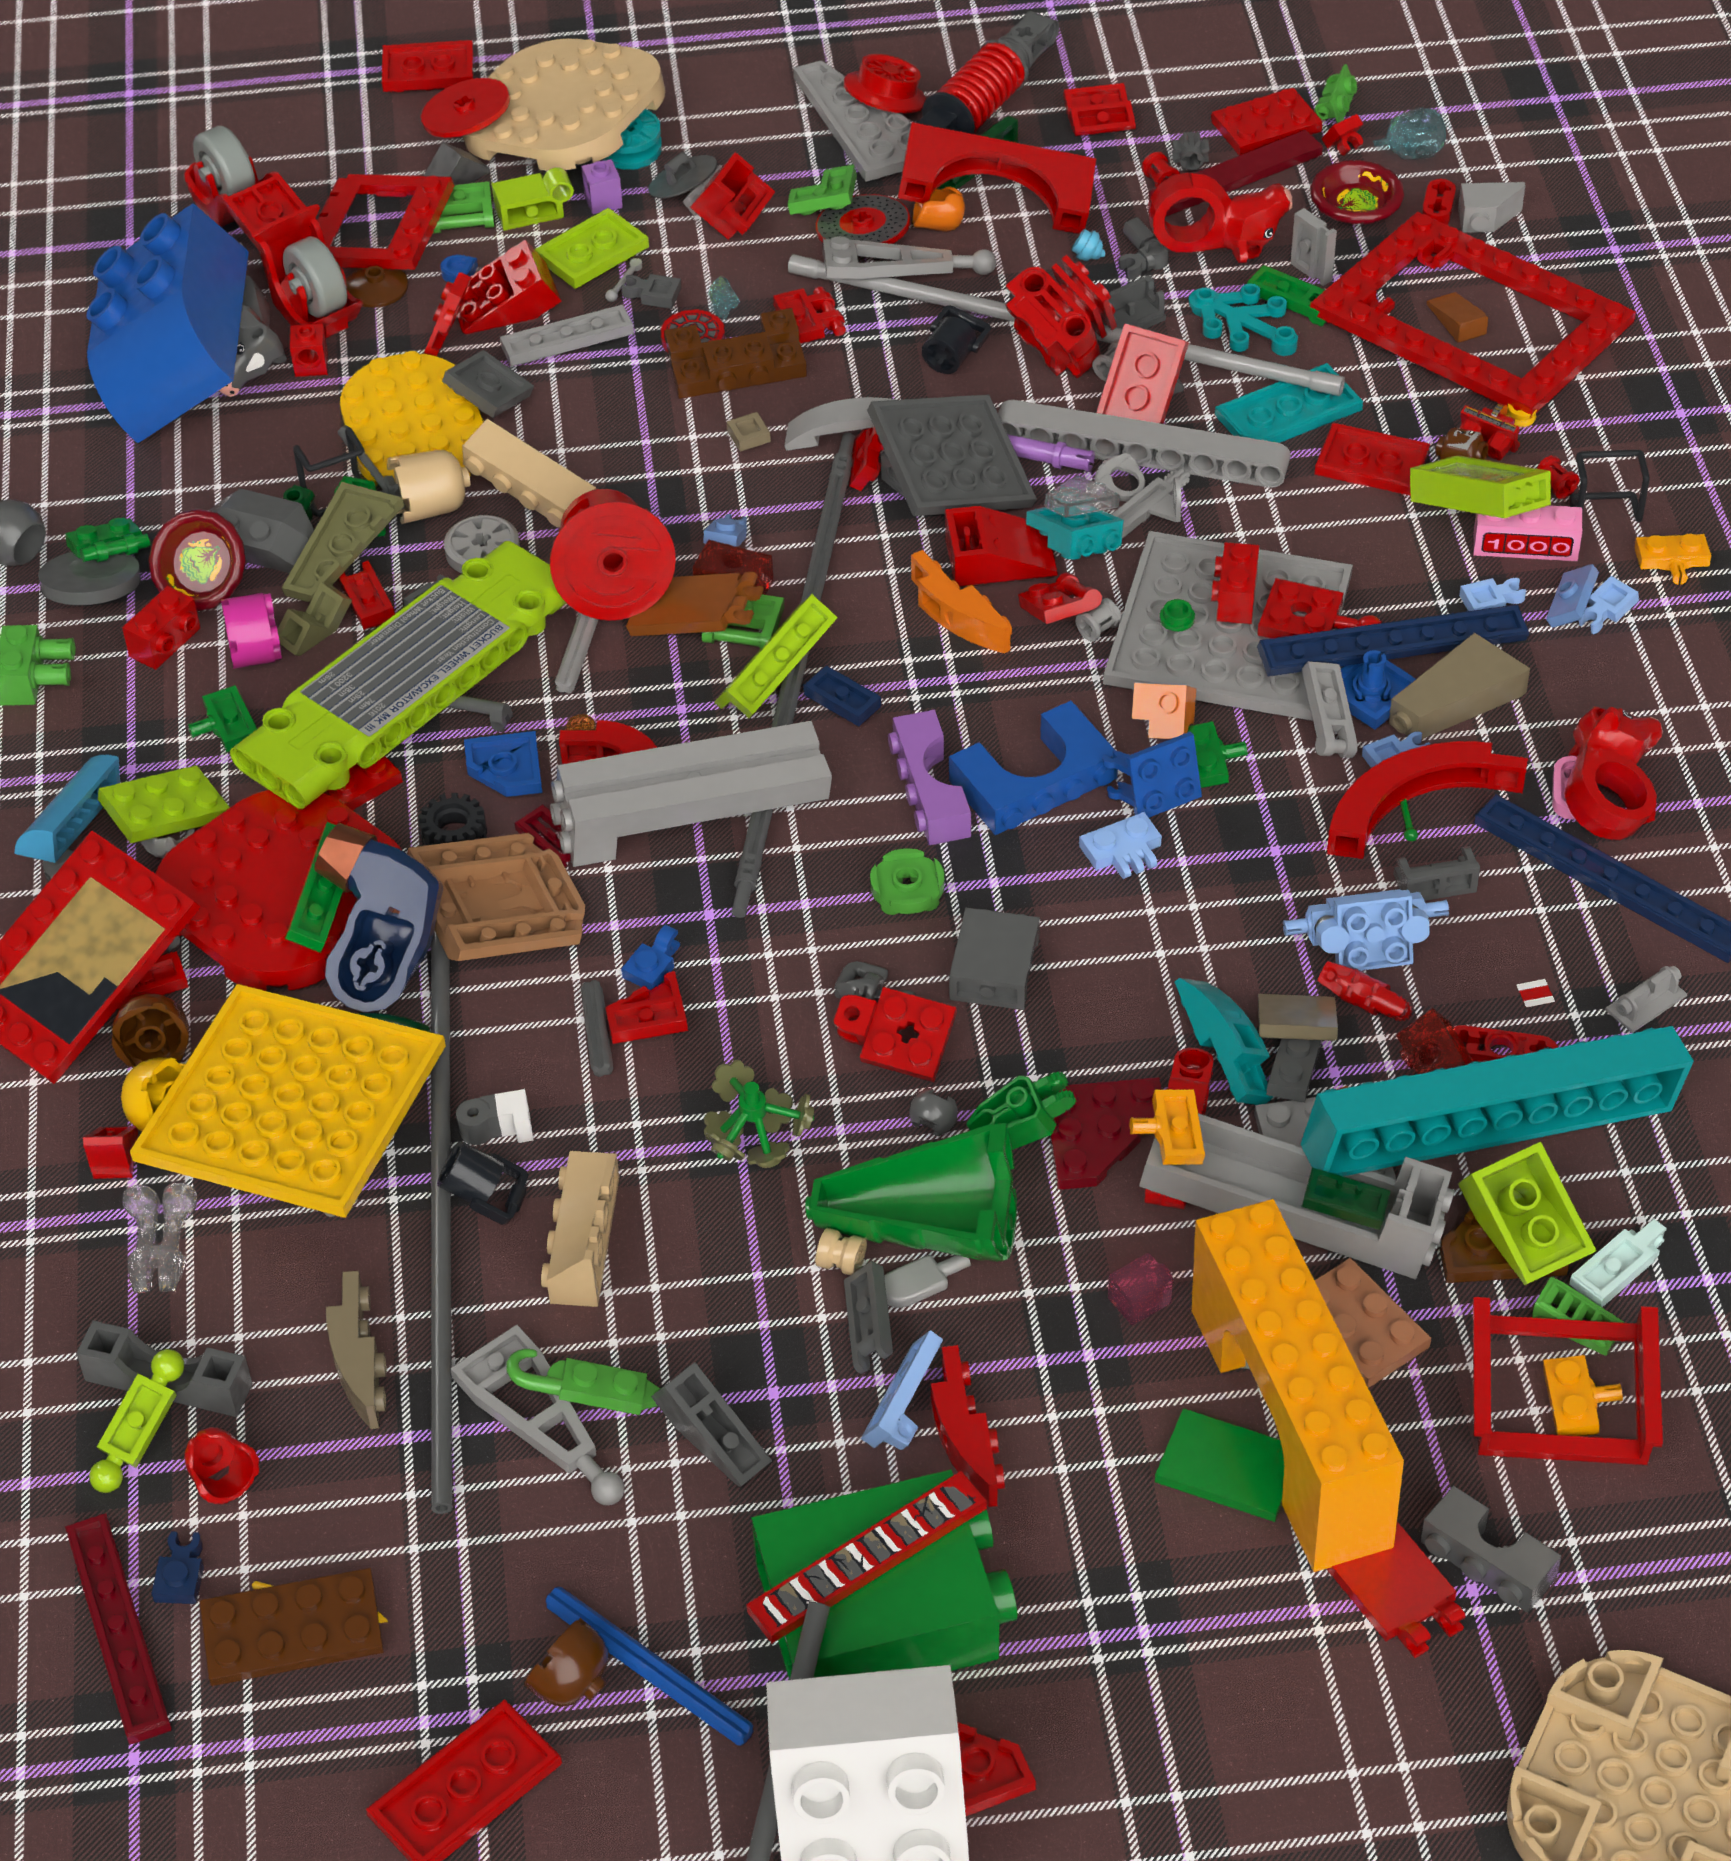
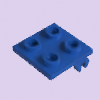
M1191 732L1131 755L1120 751H1113L1114 759L1109 758L1107 755L1102 757L1104 767L1109 769L1115 768L1131 777L1132 785L1118 782V790L1108 786L1107 792L1109 798L1114 800L1120 799L1132 805L1135 815L1145 812L1149 818L1202 797L1194 734Z

